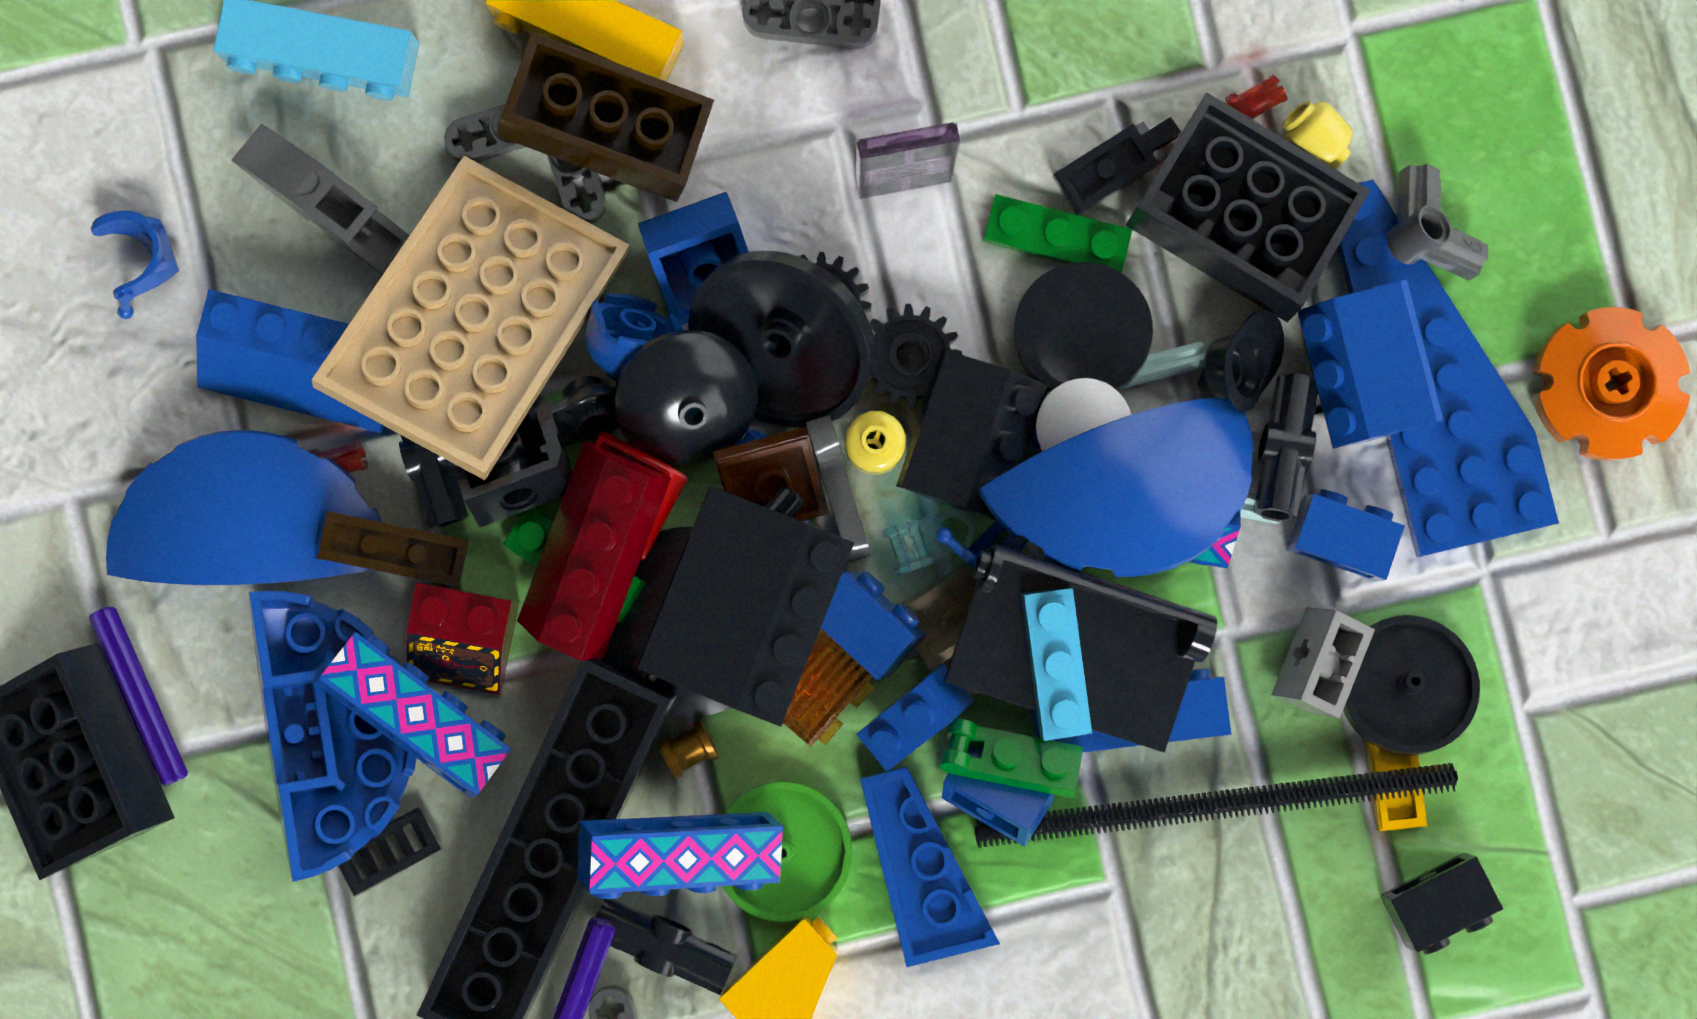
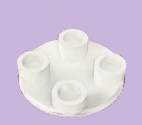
M1090 378L1073 379L1057 386L1044 399L1036 420L1037 439L1042 451H1045L1090 429L1129 416L1131 412L1122 395L1107 383Z

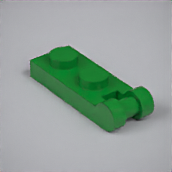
M956 718L948 724L946 736L950 739L948 750L942 753L940 768L943 771L953 775L1074 799L1083 746L1053 740L1043 741L1038 737L977 726L969 720ZM969 745L983 748L981 759L967 754Z

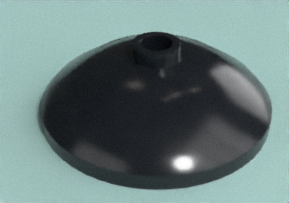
M699 330L670 332L656 337L640 347L621 370L614 391L615 416L627 442L632 447L667 465L677 467L694 466L714 460L713 451L735 446V443L741 440L749 429L758 403L756 378L742 352L728 340L713 333ZM696 407L700 409L699 413L694 417L684 416L690 408Z

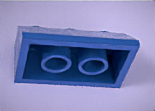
M1407 280L1335 297L1298 311L1333 449L1369 442L1443 421Z

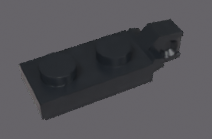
M1169 117L1150 130L1144 121L1136 126L1133 123L1053 174L1052 178L1075 214L1081 215L1156 168L1166 158L1162 148L1179 138L1178 135L1181 131L1172 117Z

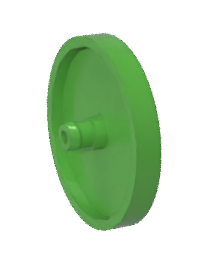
M793 781L764 783L742 794L732 803L725 814L768 812L783 826L780 883H764L763 887L758 890H742L734 885L722 886L727 895L749 914L774 922L800 920L804 916L810 917L824 909L843 888L852 862L850 831L838 807L817 789Z

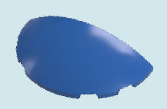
M1227 398L1196 399L1152 408L1119 418L1065 440L998 476L981 487L979 494L993 516L1014 538L1020 535L1024 536L1027 540L1042 548L1044 557L1054 563L1076 571H1081L1085 566L1112 570L1115 577L1156 574L1187 563L1207 551L1220 540L1225 532L1224 529L1232 521L1236 513H1240L1252 481L1251 471L1254 445L1251 429L1245 412L1235 409Z
M231 430L210 433L182 442L172 452L166 454L155 463L151 462L128 487L116 515L113 516L108 534L106 550L107 575L166 584L247 585L302 581L369 571L371 569L314 558L325 510L382 522V519L376 508L368 506L365 499L355 488L356 480L343 467L329 457L320 458L298 447L295 439L254 430Z
M285 591L249 592L257 670L271 767L292 882L314 877L348 861L355 852L383 831L401 805L400 799L407 786L409 777L412 776L415 770L416 758L315 684L355 632L362 637L366 633L374 635V631L346 610H336L328 605L316 602L309 595ZM387 654V656L400 665L395 656Z

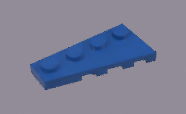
M907 767L861 777L860 781L906 967L999 945L1000 943Z

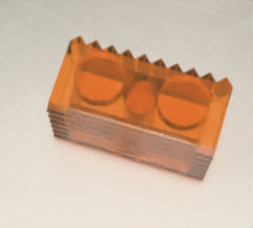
M829 637L806 664L783 724L810 747L817 740L826 745L843 725L837 717L850 703L857 709L875 688L868 682L872 675Z

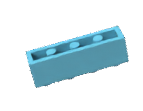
M224 0L213 51L227 63L226 67L239 73L253 75L256 69L272 71L273 77L290 83H301L302 77L319 80V86L329 90L347 92L348 86L366 89L365 94L372 98L393 101L394 95L409 97L420 43L409 30L252 0Z

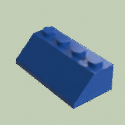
M211 289L208 290L196 335L198 388L382 433L384 425L313 388L312 378L348 327V323Z

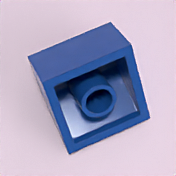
M727 191L637 223L669 312L678 319L681 325L688 323L691 302L695 293L709 274L722 262L731 257L749 252Z

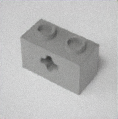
M1306 607L1271 695L1309 714L1340 719L1375 629L1338 610Z

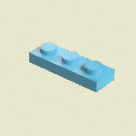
M1065 586L1021 593L1040 738L1043 741L1092 734L1073 588Z

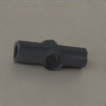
M1299 373L1279 374L1276 379L1270 418L1264 426L1257 456L1258 463L1262 465L1253 513L1262 516L1263 519L1277 522L1294 521L1298 516L1304 473H1307L1311 465L1316 444V432L1312 431V425L1316 411L1318 390L1315 380L1308 375Z
M401 435L402 441L399 442L401 457L408 476L412 482L416 483L429 527L434 529L447 526L471 517L469 508L463 499L452 462Z
M604 899L596 917L608 919L616 929L610 946L634 956L636 963L653 972L667 977L676 975L721 995L738 955L692 935V930L674 920L657 914L649 916L614 899Z

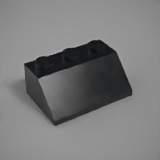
M941 350L896 486L969 515L997 520L987 508L979 494V490L998 476L1022 463L1047 385L1008 368L947 350Z

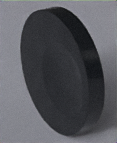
M1088 262L1065 264L1039 277L1023 295L1017 308L1014 322V343L1018 358L1032 379L1047 385L1046 391L1048 392L1067 381L1079 378H1090L1105 382L1117 391L1123 389L1138 375L1144 366L1153 338L1151 312L1139 288L1119 271L1105 265Z
M1411 615L1394 616L1371 625L1370 627L1375 629L1343 709L1350 725L1363 739L1373 746L1398 755H1422L1452 743L1471 723L1480 698L1479 673L1467 646L1450 629L1424 617Z

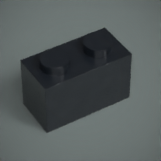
M1465 852L1380 894L1405 947L1416 953L1423 951L1425 955L1445 948L1450 944L1448 937L1464 929L1467 933H1471L1485 928L1493 922L1491 915L1503 910L1477 856Z

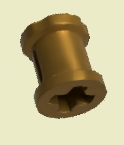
M702 720L694 723V729L670 741L665 738L658 741L661 753L675 779L683 777L684 770L708 758L712 761L720 758Z

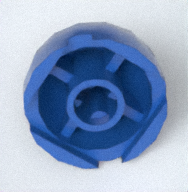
M607 294L603 303H599L598 299H596L589 312L585 331L587 352L594 363L610 379L617 382L624 365L640 347L661 335L683 330L678 319L670 312L667 320L655 313L657 304L648 299L630 294Z

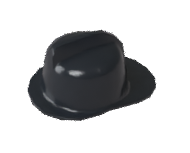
M1266 309L1255 311L1244 321L1235 334L1211 342L1204 356L1203 371L1197 381L1199 390L1211 393L1217 398L1229 399L1235 409L1241 412L1253 409L1260 395L1275 376L1281 365L1284 353V332L1281 322L1275 313Z

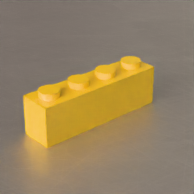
M486 0L485 2L490 13L495 17L493 22L510 33L519 35L521 29L528 33L533 31L666 82L685 44L682 30L616 0Z

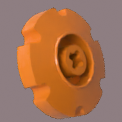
M1604 307L1583 313L1579 316V329L1574 328L1569 323L1558 327L1546 339L1536 357L1533 374L1539 375L1544 381V389L1533 394L1537 414L1547 431L1559 443L1568 441L1572 437L1577 439L1580 444L1579 454L1586 458L1614 461L1641 455L1643 453L1642 442L1644 439L1653 445L1666 441L1677 429L1686 413L1690 395L1683 393L1678 385L1680 377L1690 373L1686 355L1677 339L1664 325L1647 330L1642 324L1643 314L1639 311L1622 307ZM1613 377L1617 385L1611 391H1608L1605 383Z

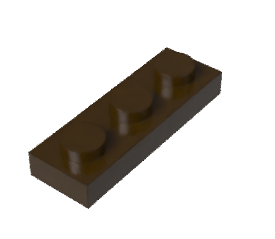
M324 510L314 558L459 587L469 540Z

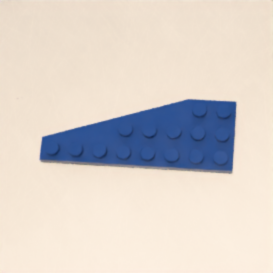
M1373 179L1359 182V184L1371 191L1337 247L1349 294L1407 280L1443 416V421L1386 437L1416 557L1559 524L1534 428L1428 263L1421 259L1414 264H1404L1397 260L1390 252L1386 237L1388 231L1398 223V217Z

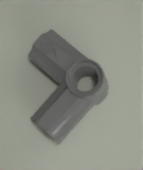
M1429 164L1422 166L1409 165L1399 172L1398 223L1388 231L1386 237L1390 252L1397 260L1404 264H1414L1422 259L1468 281L1478 276L1482 266L1488 259V244L1451 227L1447 216L1441 210L1440 170Z

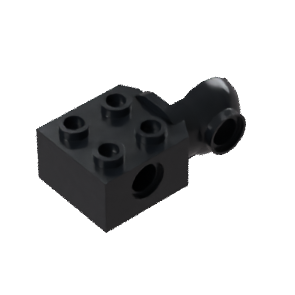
M584 376L573 380L564 388L563 400L552 404L539 395L485 480L452 463L463 499L479 528L563 497L573 471L565 446L579 441L595 440L600 432L604 431L610 434L619 428L614 411V387L605 385L599 377Z

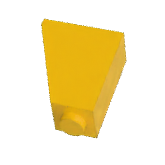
M819 916L814 921L809 917H802L721 992L719 1001L736 1019H811L837 957L838 948L833 944L838 938L837 935Z

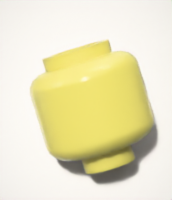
M1309 100L1305 101L1295 108L1282 123L1281 127L1285 130L1282 138L1334 169L1339 167L1351 153L1347 147L1352 139L1353 129L1327 102L1320 101L1313 104Z
M869 411L859 415L850 423L845 434V451L849 461L856 469L866 474L881 475L891 471L901 462L906 450V434L903 426L894 416L883 411ZM876 432L874 439H867L870 433ZM881 434L885 438L884 446L879 441ZM875 444L878 449H872L868 445Z

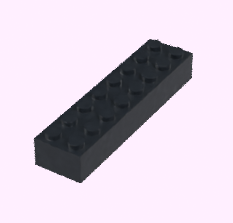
M600 659L580 662L416 1016L423 1019H527L586 892V889L577 879L580 821L620 819L677 695Z

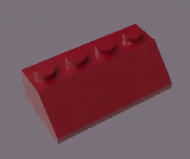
M583 442L517 622L538 642L579 661L604 658L671 477L591 443Z

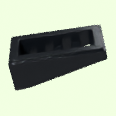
M418 807L388 823L377 837H373L353 854L355 855L359 852L371 875L370 877L362 880L351 859L339 865L338 868L355 898L440 851L441 847ZM409 824L412 825L423 846L422 849L416 852L402 829ZM392 833L406 856L400 861H397L385 837ZM375 843L388 865L387 868L381 871L368 849L369 846Z

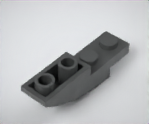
M262 123L231 160L307 221L311 220L381 276L410 236L377 210L378 207L357 190Z

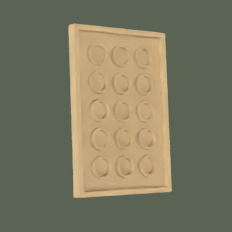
M463 156L312 378L313 388L485 480L587 320L593 302L596 299L599 301L628 255L630 244Z

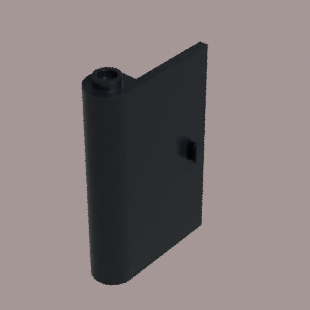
M993 543L988 551L981 550L976 558L972 577L978 580L944 681L1037 712L1021 593L1070 586L1073 588L1092 730L1165 753L1195 661L1203 662L1213 645L1217 631L1216 616Z

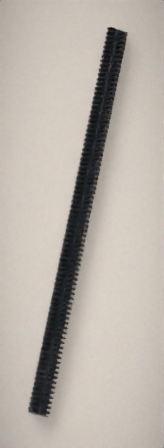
M1444 763L1442 765L1436 764L1424 767L1419 766L1417 768L1412 767L1411 769L1406 768L1405 770L1400 769L1399 771L1398 769L1388 770L1387 772L1382 771L1381 773L1377 771L1375 774L1370 772L1369 775L1364 773L1363 776L1362 774H1357V776L1352 774L1351 777L1346 775L1345 778L1340 776L1339 779L1335 776L1333 780L1332 777H1328L1327 780L1322 778L1321 781L1320 779H1315V782L1313 779H1310L1309 783L1308 780H1304L1303 784L1302 781H1298L1297 784L1293 781L1291 785L1290 782H1286L1285 786L1284 783H1280L1279 787L1278 784H1273V787L1271 784H1268L1267 788L1266 785H1262L1261 789L1260 786H1256L1255 790L1251 786L1249 790L1248 787H1244L1243 791L1242 788H1238L1237 792L1236 789H1232L1231 793L1229 789H1226L1225 793L1224 790H1220L1219 794L1218 791H1214L1213 795L1212 792H1207V796L1206 792H1202L1201 796L1200 793H1196L1195 797L1194 794H1190L1188 798V795L1184 794L1183 798L1182 795H1178L1177 799L1176 796H1172L1171 800L1170 797H1166L1165 800L1164 797H1160L1159 801L1158 798H1154L1153 802L1152 799H1148L1147 803L1143 799L1141 803L1140 800H1136L1135 804L1134 801H1130L1129 805L1127 801L1123 805L1122 802H1118L1117 806L1116 803H1112L1111 807L1110 804H1106L1105 807L1101 804L1100 809L1098 805H1094V812L1092 806H1088V812L1085 806L1082 807V813L1080 807H1077L1076 814L1074 808H1070V814L1068 809H1064V815L1062 810L1059 809L1058 816L1056 810L1052 811V816L1050 811L1046 812V817L1044 815L1031 836V840L1035 842L1036 835L1038 841H1041L1042 835L1044 840H1047L1048 834L1052 840L1053 833L1056 839H1059V832L1062 838H1065V832H1067L1068 837H1071V831L1074 837H1077V830L1080 836H1083V829L1086 835H1089V829L1092 835H1094L1095 828L1098 834H1101V827L1104 833H1107V827L1110 833L1113 832V826L1116 832H1118L1119 825L1121 830L1125 831V824L1128 830H1131V824L1134 830H1136L1137 823L1140 829H1143V822L1146 828H1149V822L1152 828L1155 827V821L1158 827H1160L1161 820L1164 826H1167V819L1170 825H1173V819L1176 825H1178L1179 818L1182 824L1185 823V817L1188 823H1191V817H1193L1194 823L1197 822V816L1200 822H1202L1203 815L1206 821H1209V814L1212 820H1215V814H1217V818L1220 820L1221 813L1224 819L1227 818V812L1230 818H1233V812H1235L1237 818L1239 817V811H1241V815L1244 817L1245 810L1248 816H1251V809L1254 815H1257V809H1259L1260 815H1262L1263 808H1265L1266 814H1269V807H1271L1272 813H1275V807H1277L1279 813L1281 812V806H1283L1284 812H1286L1287 805H1289L1290 811H1293V804H1295L1296 810H1299V804H1301L1304 810L1305 803H1307L1308 809H1311V802H1313L1314 808H1317L1318 801L1320 807H1323V801L1329 807V800L1335 806V799H1337L1338 805H1341V799H1343L1346 805L1347 798L1353 804V797L1359 803L1360 796L1363 802H1365V796L1371 802V795L1377 801V794H1379L1381 800H1383V794H1385L1388 800L1389 793L1395 799V792L1401 798L1402 791L1405 797H1407V791L1413 797V790L1419 796V789L1422 790L1423 795H1425V789H1428L1430 795L1431 788H1434L1435 794H1437V787H1440L1441 793H1443L1444 786L1447 792H1449V786H1452L1453 792H1455L1458 774L1454 769L1453 763ZM978 819L975 820V836L979 848H982V841L984 847H988V841L990 846L993 847L994 840L996 845L999 846L1000 839L1002 845H1006V839L1009 845L1012 844V839L983 822L980 825Z

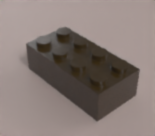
M532 31L500 118L497 136L677 202L686 186L714 99Z

